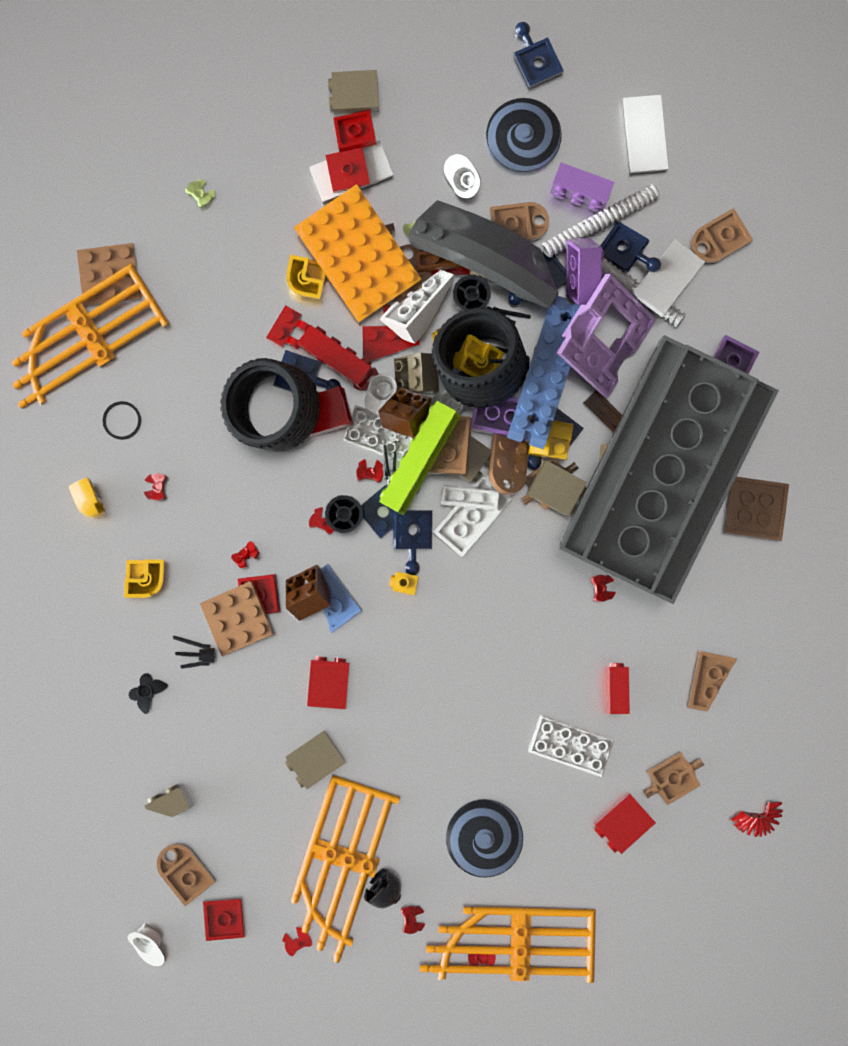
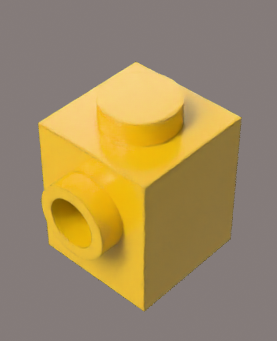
M396 572L395 575H391L389 586L393 587L392 591L415 596L419 576Z

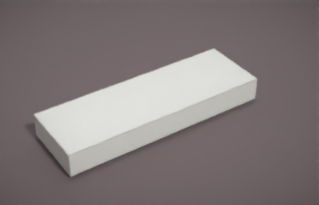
M443 485L441 505L498 511L500 492Z

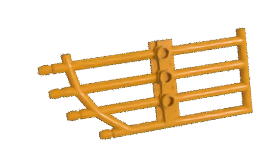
M132 263L22 332L24 338L31 336L32 333H35L30 350L20 355L19 358L14 359L12 364L16 367L29 359V373L21 377L20 380L15 381L12 385L15 389H18L23 384L31 381L34 393L18 403L20 408L26 407L35 400H38L39 404L46 401L44 397L46 393L94 363L101 367L115 358L113 351L156 324L161 323L163 327L169 324V321ZM131 275L135 284L89 313L86 311L82 304L83 302L124 276ZM138 290L141 291L146 300L99 329L96 327L92 319ZM147 307H151L156 315L155 317L112 344H107L103 338L104 334ZM66 314L71 324L40 343L45 327ZM77 331L82 340L36 368V354L71 332ZM85 346L88 348L92 355L91 357L42 388L40 387L37 378L39 375Z
M332 775L291 902L297 904L302 893L308 909L302 932H309L310 924H312L314 918L322 928L320 940L317 943V950L322 951L324 949L325 941H327L328 935H331L339 941L333 958L334 962L339 963L345 946H352L354 939L348 936L368 876L374 878L380 859L375 858V854L392 803L398 804L400 797ZM338 784L347 787L348 790L331 842H327L319 838ZM355 791L365 793L366 797L348 849L339 846L338 842ZM377 797L385 800L366 855L356 850L373 798ZM315 858L324 861L313 896L311 897L305 880L312 859ZM331 864L342 867L326 919L324 920L317 911V906ZM351 870L361 875L342 933H340L331 926L349 871Z
M463 907L464 914L473 913L475 915L461 926H438L439 933L454 934L448 944L426 946V952L444 953L441 965H420V972L439 973L438 979H446L447 973L510 974V981H530V975L587 976V982L594 983L596 909ZM487 915H512L511 927L474 925ZM531 916L588 917V929L531 928ZM463 934L511 935V947L456 946ZM531 935L588 937L587 949L530 947ZM451 953L511 955L510 967L448 964ZM530 955L587 956V968L530 967Z

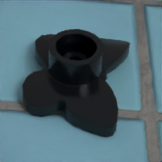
M144 673L140 677V685L131 689L128 696L131 700L137 701V706L144 714H148L151 707V698L155 694L166 690L168 684L161 680H153L149 673Z

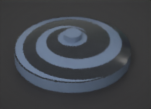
M517 98L502 104L492 114L486 130V143L492 158L504 169L518 174L534 173L549 165L558 153L562 138L561 126L555 113L544 103L531 98Z
M490 799L473 800L460 807L450 819L446 831L447 850L453 862L462 871L476 877H494L510 869L519 858L523 847L522 827L517 816L506 805Z

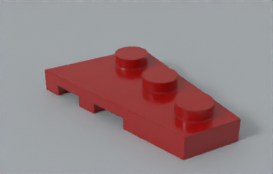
M362 326L363 357L370 362L420 346V339L415 344L404 340L388 326Z

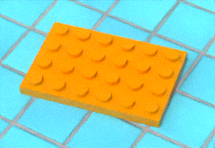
M357 184L294 227L358 323L422 280Z

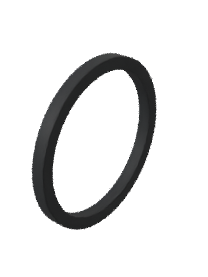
M125 401L115 402L108 406L103 414V427L115 439H128L139 430L141 416L138 409L131 403ZM125 404L132 407L137 413L138 424L131 434L121 437L113 435L108 430L106 415L112 407Z

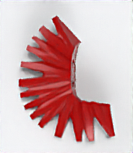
M768 802L767 809H765L766 812L760 814L742 811L731 820L732 822L737 821L734 825L742 833L748 829L747 835L750 836L754 829V837H757L758 834L762 837V831L766 836V831L770 834V829L772 831L775 830L771 823L776 825L780 823L773 818L782 817V814L779 813H782L783 810L776 809L782 805V802Z

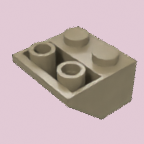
M416 353L394 358L397 390L402 387L423 395L439 392L438 372L431 353Z
M178 784L166 789V794L163 796L159 793L149 798V803L144 805L147 810L169 817H174L194 806L184 785L179 787Z

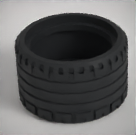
M477 307L461 311L449 318L434 337L432 344L434 365L446 391L452 398L463 405L475 408L499 405L514 396L526 379L528 358L519 332L511 319L498 310ZM471 334L479 340L492 339L506 344L508 352L502 364L494 371L479 377H467L454 372L453 358L455 352L460 351L467 335Z
M257 358L243 363L241 367H237L235 372H232L231 376L226 380L227 382L224 384L220 399L221 416L224 419L227 430L239 442L269 451H285L299 446L314 431V427L318 423L317 419H319V393L316 391L317 387L314 385L313 380L301 369L278 360ZM274 375H281L288 382L292 390L293 410L288 422L279 431L263 436L257 432L250 421L248 414L249 399L254 388L261 381Z

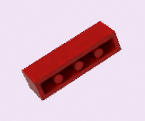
M310 325L297 342L299 347L356 387L362 389L374 372L371 367L372 363L364 357L360 359L355 356L357 353L350 347L346 349L342 347L341 342L337 338L326 336L327 332L321 327L317 326L315 328Z

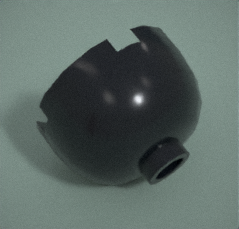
M469 275L460 278L455 283L453 300L461 311L477 307L485 308L488 305L491 291L485 279L478 275Z
M338 495L327 504L325 520L335 532L342 534L351 533L362 523L363 509L359 501L354 497Z
M381 869L369 882L373 884L370 890L366 888L364 899L367 903L384 909L396 904L400 900L401 882L398 876L389 869Z

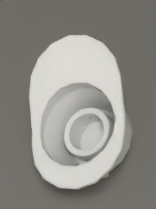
M461 154L450 156L444 166V173L458 196L462 198L474 196L480 187V174L467 157Z
M145 923L136 933L129 934V942L144 961L153 966L163 965L165 958L159 948L161 936L157 931Z

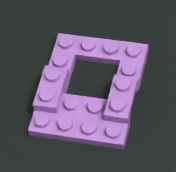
M605 274L587 305L580 306L562 335L565 340L557 354L602 396L609 397L618 383L617 371L625 358L638 350L656 318L611 274ZM612 304L630 322V325L622 338H616L609 349L593 332Z

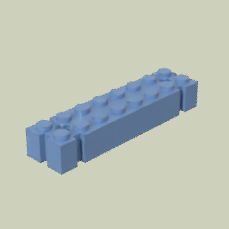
M557 296L552 307L548 308L507 438L522 442L523 438L530 440L529 445L543 450L570 369V365L557 354V351L565 340L562 337L563 333L581 306L575 302L574 305L566 303L567 298Z

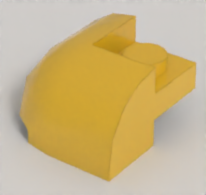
M290 254L286 272V281L289 288L298 295L321 300L326 275L317 261Z
M470 334L466 336L460 351L455 352L453 366L469 377H479L498 368L499 363H490L489 359H502L504 352L491 344H485Z
M553 420L544 450L530 445L528 454L566 461L573 424Z
M87 477L69 486L75 504L81 513L94 519L107 517L101 498L97 497L91 479Z
M126 560L124 598H148L157 594L164 581V560Z

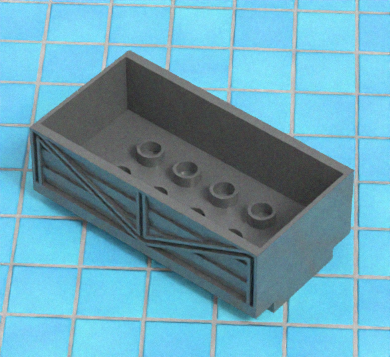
M663 335L659 339L589 482L587 490L558 546L559 549L674 604L779 390L687 344L684 345Z

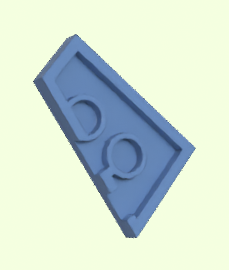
M327 564L321 568V572L331 591V606L323 611L332 633L361 612L362 609L331 566Z

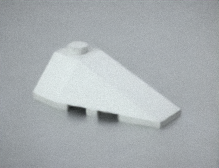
M442 270L438 271L424 281L419 290L414 293L412 291L407 294L408 298L401 303L398 301L394 303L380 318L381 321L402 339L415 344L431 324L455 278L454 274Z

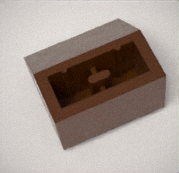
M400 387L378 410L382 427L414 438L419 433L421 423L427 419L432 398Z
M318 565L308 568L286 580V609L299 621L331 606V591Z

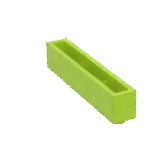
M436 401L430 407L427 419L421 423L419 433L416 438L411 440L408 452L402 456L399 463L400 466L397 471L393 472L388 487L380 495V503L403 516L461 417L457 411L439 401Z

